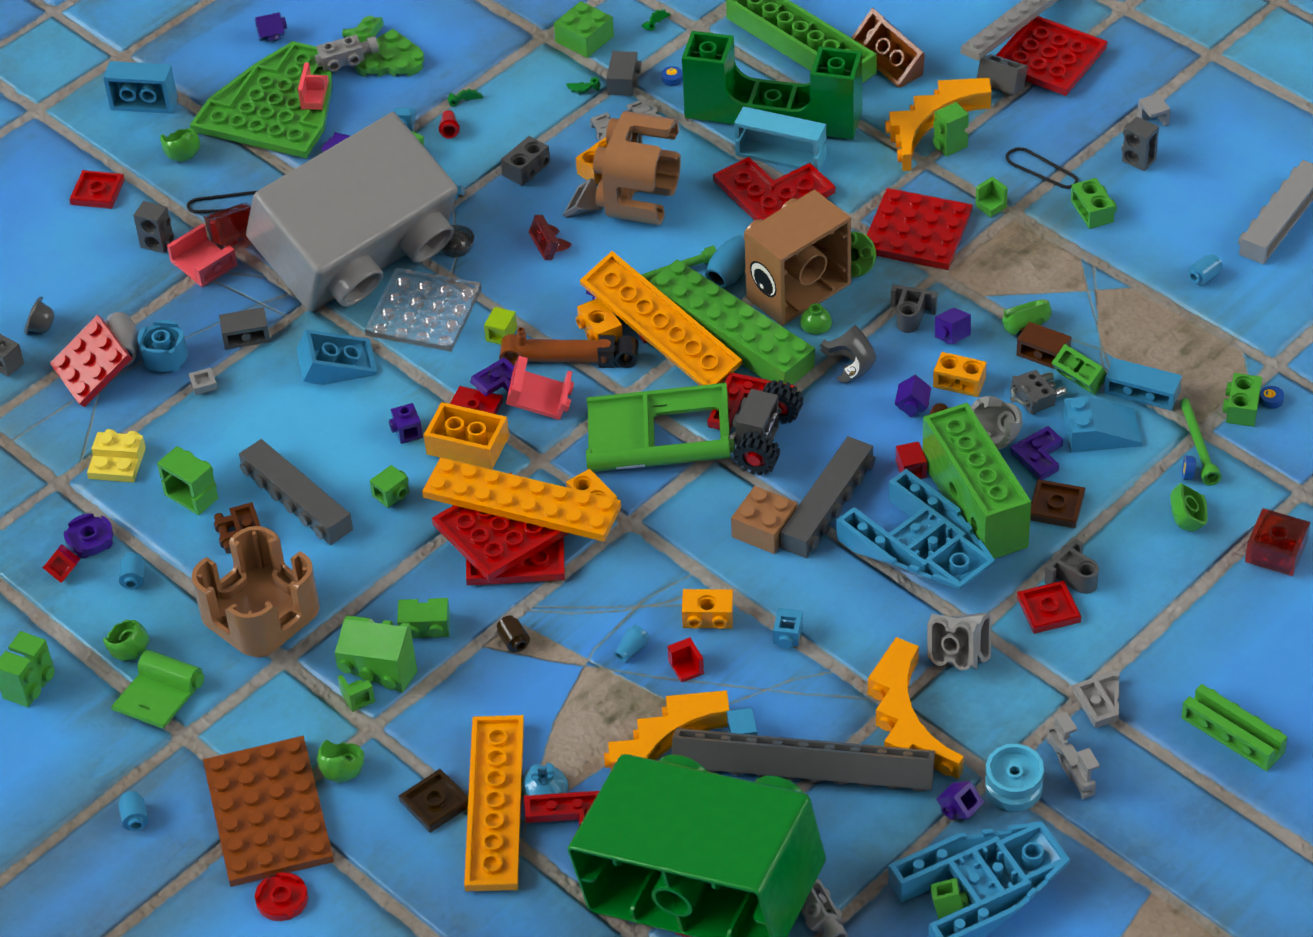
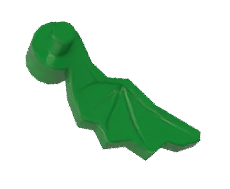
M665 9L656 10L655 13H652L650 20L642 24V27L647 31H653L656 22L660 23L663 19L671 16V14L666 12Z
M593 77L589 83H567L566 85L571 89V92L580 94L586 93L591 88L599 91L601 83L597 77Z
M467 89L462 90L457 95L450 93L448 102L450 106L454 107L460 100L482 99L483 95L478 93L477 90Z

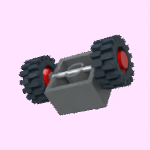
M772 380L771 383L768 382L764 386L762 391L751 389L747 398H743L741 411L735 415L733 420V428H736L734 435L736 448L733 455H735L734 460L738 461L737 465L739 467L744 466V471L749 469L751 474L757 472L758 475H762L764 472L766 475L769 474V471L773 470L780 455L779 445L777 442L773 443L779 429V420H781L782 424H786L787 421L791 423L795 420L804 401V398L801 397V391L796 392L798 388L796 386L790 387L791 383L787 382L785 385L782 380H779L778 383L776 380Z

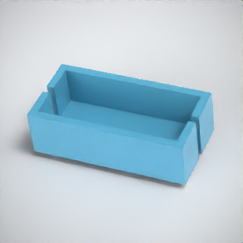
M748 107L741 109L734 123L736 138L735 156L750 157L752 160L794 169L811 163L818 171H820L826 159V124Z

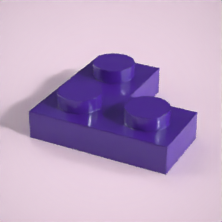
M502 358L471 377L470 383L485 396L502 387L508 392L514 366L508 360Z
M1047 426L1012 445L1010 453L1037 479L1044 480L1059 471L1060 464L1049 454L1063 446V439Z

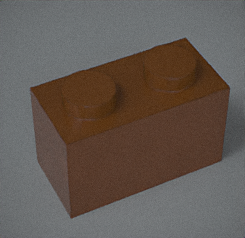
M1029 322L1017 339L1016 355L1055 369L1052 361L1064 344L1071 347L1072 337Z

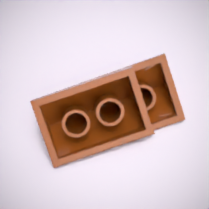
M872 8L851 38L877 54L876 69L897 87L901 88L923 75L925 53L878 11Z

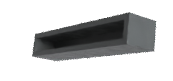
M847 436L781 530V549L807 558L812 550L815 551L822 535L828 533L831 522L841 514L842 506L846 501H850L856 486L862 484L867 470L873 468L875 463L873 445Z
M260 439L239 453L240 469L244 475L252 477L261 489H266L275 501H280L290 514L294 513L304 526H309L319 539H324L332 545L353 530L351 514L265 441Z

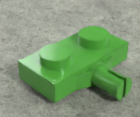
M374 16L364 17L357 27L343 29L342 35L344 38L357 35L360 42L367 41V38L376 36L383 27L382 17L374 18Z

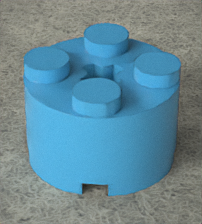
M158 320L153 322V326L143 327L138 334V344L145 368L156 372L168 371L175 373L179 371L180 366L188 356L183 330L179 328L177 323L170 320Z

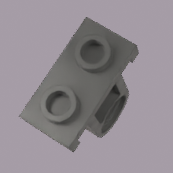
M893 284L891 289V307H896L897 305V328L904 333L914 332L919 328L925 310H930L931 314L935 315L938 305V292Z
M1076 538L1069 545H1065L1054 559H1050L1044 567V583L1046 585L1055 583L1056 579H1058L1059 581L1064 580L1066 585L1083 594L1092 593L1097 589L1099 566L1095 561L1083 555V542Z

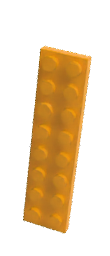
M613 251L580 279V284L699 386L723 383L730 372H734L743 364L740 357Z
M440 457L422 490L423 498L603 542H605L621 509V500Z
M524 715L472 717L464 878L465 891L518 890Z

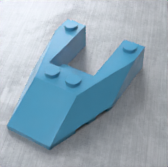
M907 469L889 481V501L910 516V518L890 533L855 507L837 519V540L853 552L919 578L961 590L995 564V559L981 539L978 540L970 523L966 522L961 515L959 507Z
M1042 821L1011 825L1009 829L993 831L990 828L981 830V833L965 835L963 832L953 835L889 864L888 884L900 902L903 903L931 890V884L957 878L959 885L973 904L930 923L929 937H986L1034 897L1070 863V859Z

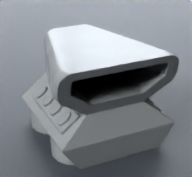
M977 613L950 617L937 614L931 615L927 623V658L935 665L951 664L960 670H967L969 668L978 670V662H987L990 659V614Z

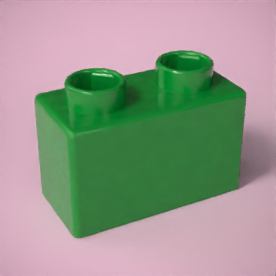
M622 754L616 761L567 847L582 894L590 911L691 937H788L826 861L811 798L799 786L778 776L766 775L752 782L711 773L693 759L673 754L664 756L659 761Z

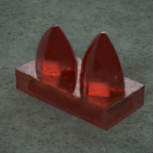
M535 215L529 229V234L544 260H553L555 252L566 250L572 244L556 237L555 235L560 230L548 224L543 215Z

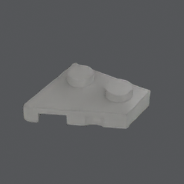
M1118 670L1073 684V693L1094 728L1116 722L1119 719L1120 673Z

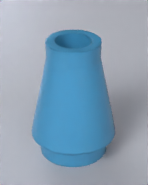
M637 625L628 628L614 655L620 661L626 663L630 657L647 645L648 633Z

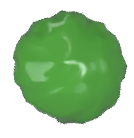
M190 128L178 129L176 132L170 133L168 137L164 134L160 137L164 153L174 161L184 162L192 159L200 149L198 133Z
M124 620L113 626L112 630L107 633V638L103 639L106 649L115 659L121 661L136 660L146 650L149 643V635L144 626L138 621Z
M325 740L319 747L317 762L320 771L326 779L336 783H344L356 778L360 774L364 765L365 755L364 751L354 743L341 742L336 744Z

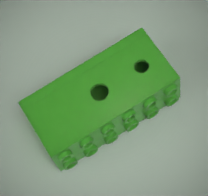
M968 402L923 416L922 450L927 460V471L941 494L959 507L965 521L970 523L974 534L978 540L981 539L994 559L1029 548L1031 500Z

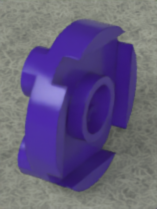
M90 513L77 516L68 523L69 528L64 531L67 548L79 558L84 559L90 555L98 554L105 549L111 548L113 545L112 539L114 534L112 525L102 515L101 518L94 517V514ZM86 533H90V534H93V535H91V536H89V537H86L85 534H86Z

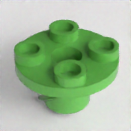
M851 232V277H860L867 274L874 266L876 250L872 240L866 234Z

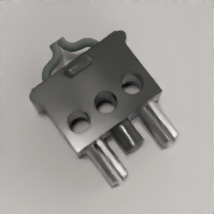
M1033 370L1012 377L1010 390L1012 397H1010V400L1020 403L1030 414L1035 415L1036 412L1055 406L1056 397L1066 394L1067 389L1064 386L1054 389L1055 383L1050 381L1054 379L1052 372L1040 375L1037 370Z

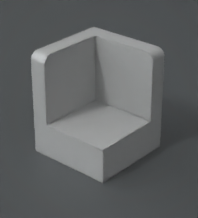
M1154 94L1139 99L1137 116L1144 120L1158 117L1163 125L1166 126L1169 125L1170 108L1159 94Z

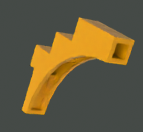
M990 78L938 80V89H934V95L913 96V105H909V111H889V120L885 121V133H890V142H895L896 148H900L897 149V162H902V171H911L914 150L921 138L934 127L935 111L955 102L966 112L991 108Z
M896 637L868 677V695L876 700H882L876 708V726L884 731H890L884 740V746L935 751L934 769L940 771L943 775L959 779L963 773L964 756L947 748L934 738L920 723L910 702L908 687L911 676L919 662V646Z
M727 690L666 696V706L662 707V717L637 719L638 729L633 730L634 740L608 742L609 752L604 753L605 768L612 770L622 754L658 760L672 748V739L676 728L708 731L727 727V711H729Z

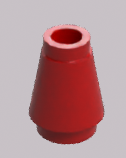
M451 110L443 112L438 128L439 133L447 139L456 137L460 131L458 121Z

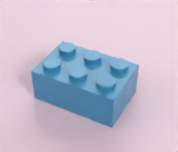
M109 61L103 79L110 110L172 114L178 98L172 65Z

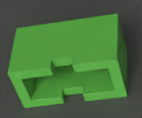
M957 102L935 111L933 123V144L935 148L940 150L946 157L967 148L968 133L965 132V129L969 127V114Z
M430 598L428 602L419 603L418 599L398 600L397 625L400 626L403 622L410 623L412 639L449 637L450 608L448 598Z

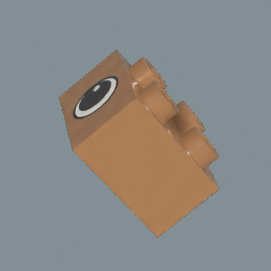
M815 189L799 199L793 198L788 200L781 210L764 220L758 219L753 221L744 231L747 298L781 326L802 315L810 305L823 302L851 284V217Z

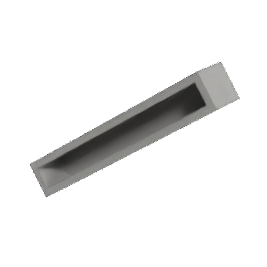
M1302 160L1298 167L1292 169L1290 177L1282 182L1277 193H1273L1269 204L1262 207L1257 219H1253L1246 233L1243 232L1238 240L1240 245L1239 255L1263 265L1313 202V163Z

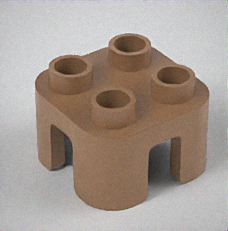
M623 111L619 119L611 118L609 120L606 131V142L608 145L606 148L598 147L593 159V172L602 174V180H600L596 191V205L605 207L607 217L660 225L665 217L662 205L632 200L636 192L664 196L674 195L680 176V154L675 151L663 150L658 146L643 144L642 135L674 140L679 132L677 119Z
M252 526L238 531L230 538L229 545L234 567L228 574L220 579L216 563L206 557L194 567L192 582L203 624L243 654L253 657H265L311 622L319 612L320 602L310 558L299 551L291 557L292 569H290L284 562L278 535L268 528Z

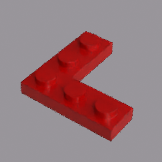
M733 372L728 374L725 383H727L730 431L733 427L734 417L741 409L743 398H747L751 389L762 391L764 386L772 381ZM712 410L707 420L709 428L720 430L718 410Z
M599 791L524 796L526 823L579 820L580 826Z

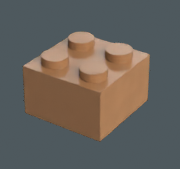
M754 486L731 517L732 537L775 554L781 546L780 532L797 509V502Z

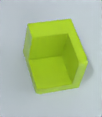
M494 307L484 324L486 341L501 345L504 336L514 334L517 329L516 312Z

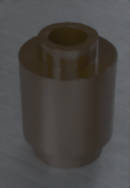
M509 615L501 618L497 623V633L510 652H521L527 647L530 637L517 618Z

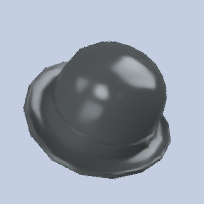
M39 297L30 311L24 328L25 335H27L28 331L40 334L45 333L53 323L54 311L41 302L43 297Z

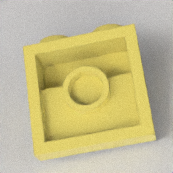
M107 429L105 432H97L91 448L93 457L87 471L88 479L134 483L146 449L143 435L135 431L120 434L112 429Z

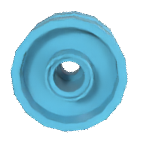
M1006 744L996 748L989 755L986 762L985 789L991 803L1002 810L1020 812L1033 807L1040 800L1043 791L1044 767L1039 754L1025 745Z

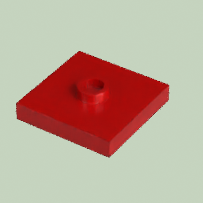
M459 386L450 404L497 414L503 403V395L491 393L485 396L479 390Z

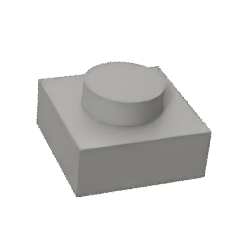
M211 368L189 373L195 395L218 389Z

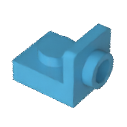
M395 108L394 112L413 131L417 116L416 108Z

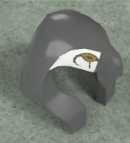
M856 325L839 338L832 341L824 339L820 345V351L829 358L844 356L853 361L849 365H844L842 375L837 377L841 383H848L861 377L872 367L877 357L873 346Z

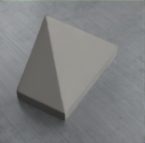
M593 178L577 187L563 213L564 217L567 218L602 210V207L596 205L597 187Z

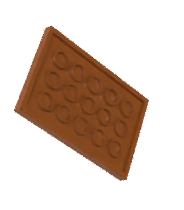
M304 735L203 759L230 887L262 880L268 876L270 878L280 872L290 873L334 862Z

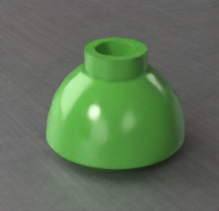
M814 303L803 312L800 325L807 333L822 334L831 328L832 318L822 305Z

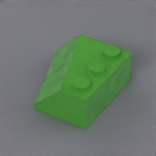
M348 615L345 617L335 649L337 668L344 673L359 676L365 681L369 680L370 682L383 685L389 690L403 693L418 672L410 623L403 622L400 626H397L388 620H384L381 624L375 623L371 618Z

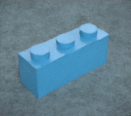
M1113 358L1105 376L1104 394L1172 411L1181 391L1182 375Z

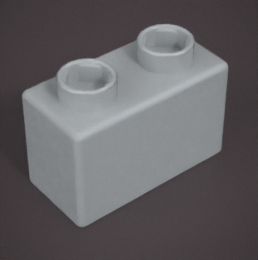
M391 112L258 190L253 195L246 236L308 311H316L333 299H336L341 306L348 307L360 302L375 290L383 278L382 269L405 255L412 262L420 263L431 258L445 247L454 234V228L449 223V218L458 187L395 112Z

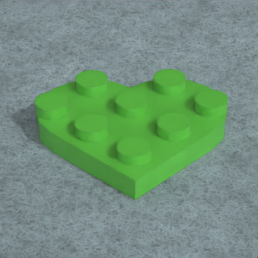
M391 29L376 38L380 52L373 55L370 53L365 54L364 60L354 66L356 72L364 77H367V74H378V77L390 74L396 77V74L406 73L407 77L423 69L424 53L414 43L396 30Z

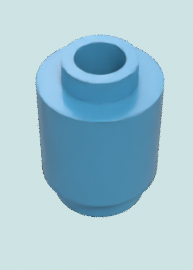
M1216 255L1204 256L1189 267L1190 280L1197 285H1204L1220 273L1222 262Z
M128 553L120 562L119 583L124 588L133 590L141 587L144 583L145 562L140 554Z
M135 791L124 793L118 803L122 825L127 830L139 831L148 823L144 799Z

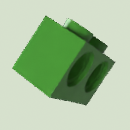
M1097 178L1072 184L1071 202L1089 229L1114 222V214L1117 211L1116 203L1113 199H1110L1105 186L1101 185Z
M1064 344L1052 361V365L1059 374L1093 395L1098 392L1105 382L1107 373L1102 366Z
M1239 373L1233 374L1232 382H1227L1225 395L1230 397L1229 399H1224L1222 413H1227L1226 423L1255 427L1262 377Z

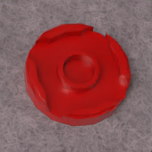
M285 872L276 873L271 878L268 876L263 879L257 886L254 895L257 910L263 917L272 921L293 919L305 909L309 898L304 881L293 873Z

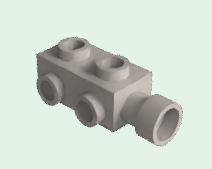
M357 35L316 46L318 55H315L317 67H322L324 72L328 70L335 72L342 66L349 64L351 66L358 65L360 61L364 60L365 54L370 53L373 55L380 52L376 37H370L366 39L367 41L360 42Z
M816 879L801 909L806 925L812 931L824 933V937H848L843 925L839 924L843 920L840 909L836 908L832 902L830 891L823 886L820 879Z

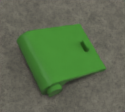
M149 649L145 650L138 662V676L113 703L111 709L164 729L196 689L202 686L204 682L203 671L201 668Z

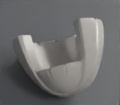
M984 396L977 399L973 403L974 405L970 406L998 450L1011 444L1022 428V413L1012 403H1005L994 396Z

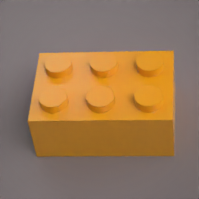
M444 402L440 403L424 433L427 455L493 469L509 438L506 416Z

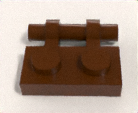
M253 502L229 508L230 516L224 517L222 513L214 515V527L220 535L219 543L226 553H231L229 540L234 534L247 527L261 526ZM235 527V531L229 532L228 529Z

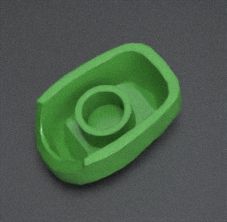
M1035 300L1004 310L1002 318L1004 329L1011 335H1015L1019 331L1024 330L1029 322L1038 325L1044 324L1052 315L1049 300Z
M1182 483L1178 484L1170 494L1171 511L1174 520L1183 530L1197 531L1207 523L1208 519L1205 496Z

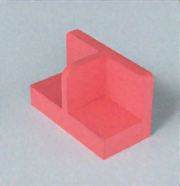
M304 63L298 86L301 109L322 110L329 83L328 75H311L309 63Z

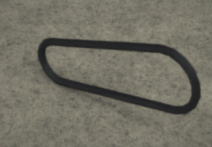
M1017 147L1009 150L1006 154V160L1010 165L1059 187L1070 189L1072 185H1063L1010 161L1009 155L1014 151H1025L1074 178V184L1078 183L1077 176L1029 149Z
M257 191L194 198L187 203V210L191 213L250 211L251 208L192 210L190 205L195 201L255 194Z

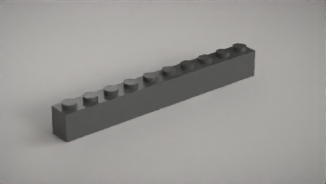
M676 728L672 739L673 755H682L693 759L711 773L719 771L730 772L733 775L749 773L755 774L758 777L766 775L781 776L787 780L805 778L811 782L827 780L840 785L859 783L864 787L883 785L889 789L905 787L918 792L932 790L935 751L682 728Z

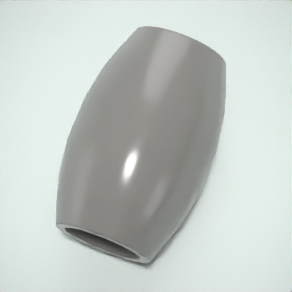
M114 312L106 318L105 322L133 358L126 365L128 366L135 360L138 353V331L136 325L126 313Z

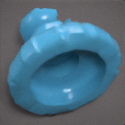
M547 762L543 766H537V764L531 766L522 779L523 798L526 795L567 793L569 788L568 780L564 773L554 767L553 764Z

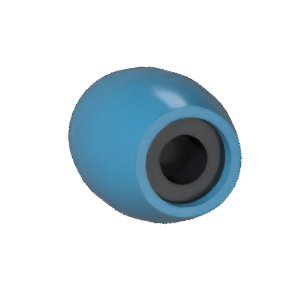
M736 236L721 245L711 257L706 268L705 277L723 289L734 284L745 274L744 236Z

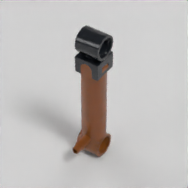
M520 327L517 329V335L508 334L502 338L499 360L505 358L515 366L518 357L522 356L528 358L527 362L598 363L599 368H615L616 363L622 368H631L637 364L639 343L636 338L627 335L621 336L617 340L615 335H599V340L526 339L525 330Z

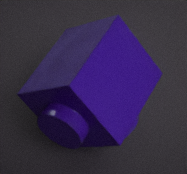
M280 12L255 17L259 40L267 38L269 41L279 40L281 35L285 33L284 29H287L286 19L281 17Z
M953 307L935 316V338L947 344H956L958 341L971 335V314Z
M915 374L899 383L895 405L910 417L922 413L929 406L932 387Z
M413 403L391 409L392 419L388 420L392 433L396 432L401 444L423 438L421 421Z
M971 781L952 783L936 798L941 806V811L950 820H966L984 803V800Z

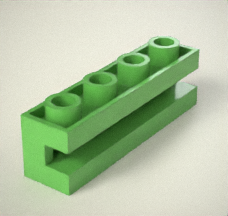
M1201 684L1195 690V698L1189 696L1183 702L1181 716L1183 720L1266 772L1285 753L1286 735L1280 730L1269 726L1259 717L1240 708L1238 704L1219 695L1217 691Z

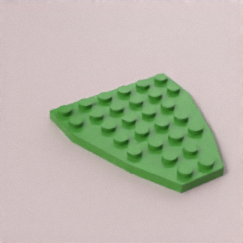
M292 41L253 64L209 97L191 122L190 129L204 135L307 158L325 131L333 87L332 71L324 72L322 67H317L315 55H318L316 46ZM304 63H309L311 75H328L329 83L322 110L301 109L298 86Z

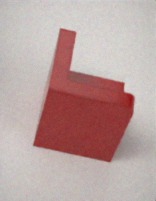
M912 442L896 446V465L899 472L901 473L907 469L920 479L927 478V460L920 443Z
M61 544L42 568L62 583L80 561V558Z
M690 637L667 646L668 662L680 682H685L704 674L703 657Z

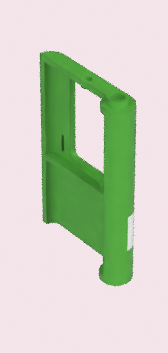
M727 383L587 397L588 449H586L587 469L590 468L593 472L731 458V453L735 450L734 439H730ZM707 410L719 411L720 440L655 446L654 418L656 416Z

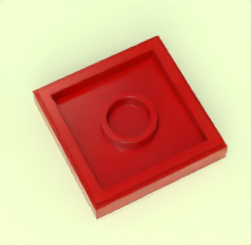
M82 170L70 196V205L112 209L125 181L124 174Z
M1064 580L1017 592V599L1033 634L1081 623L1080 612Z

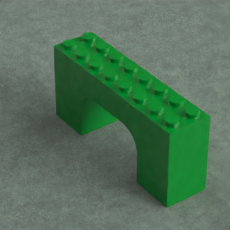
M691 31L682 56L685 118L734 124L741 109L748 107L826 124V136L854 140L862 114V51L819 46L810 73V83L798 84L749 77L741 72L735 63L734 36Z

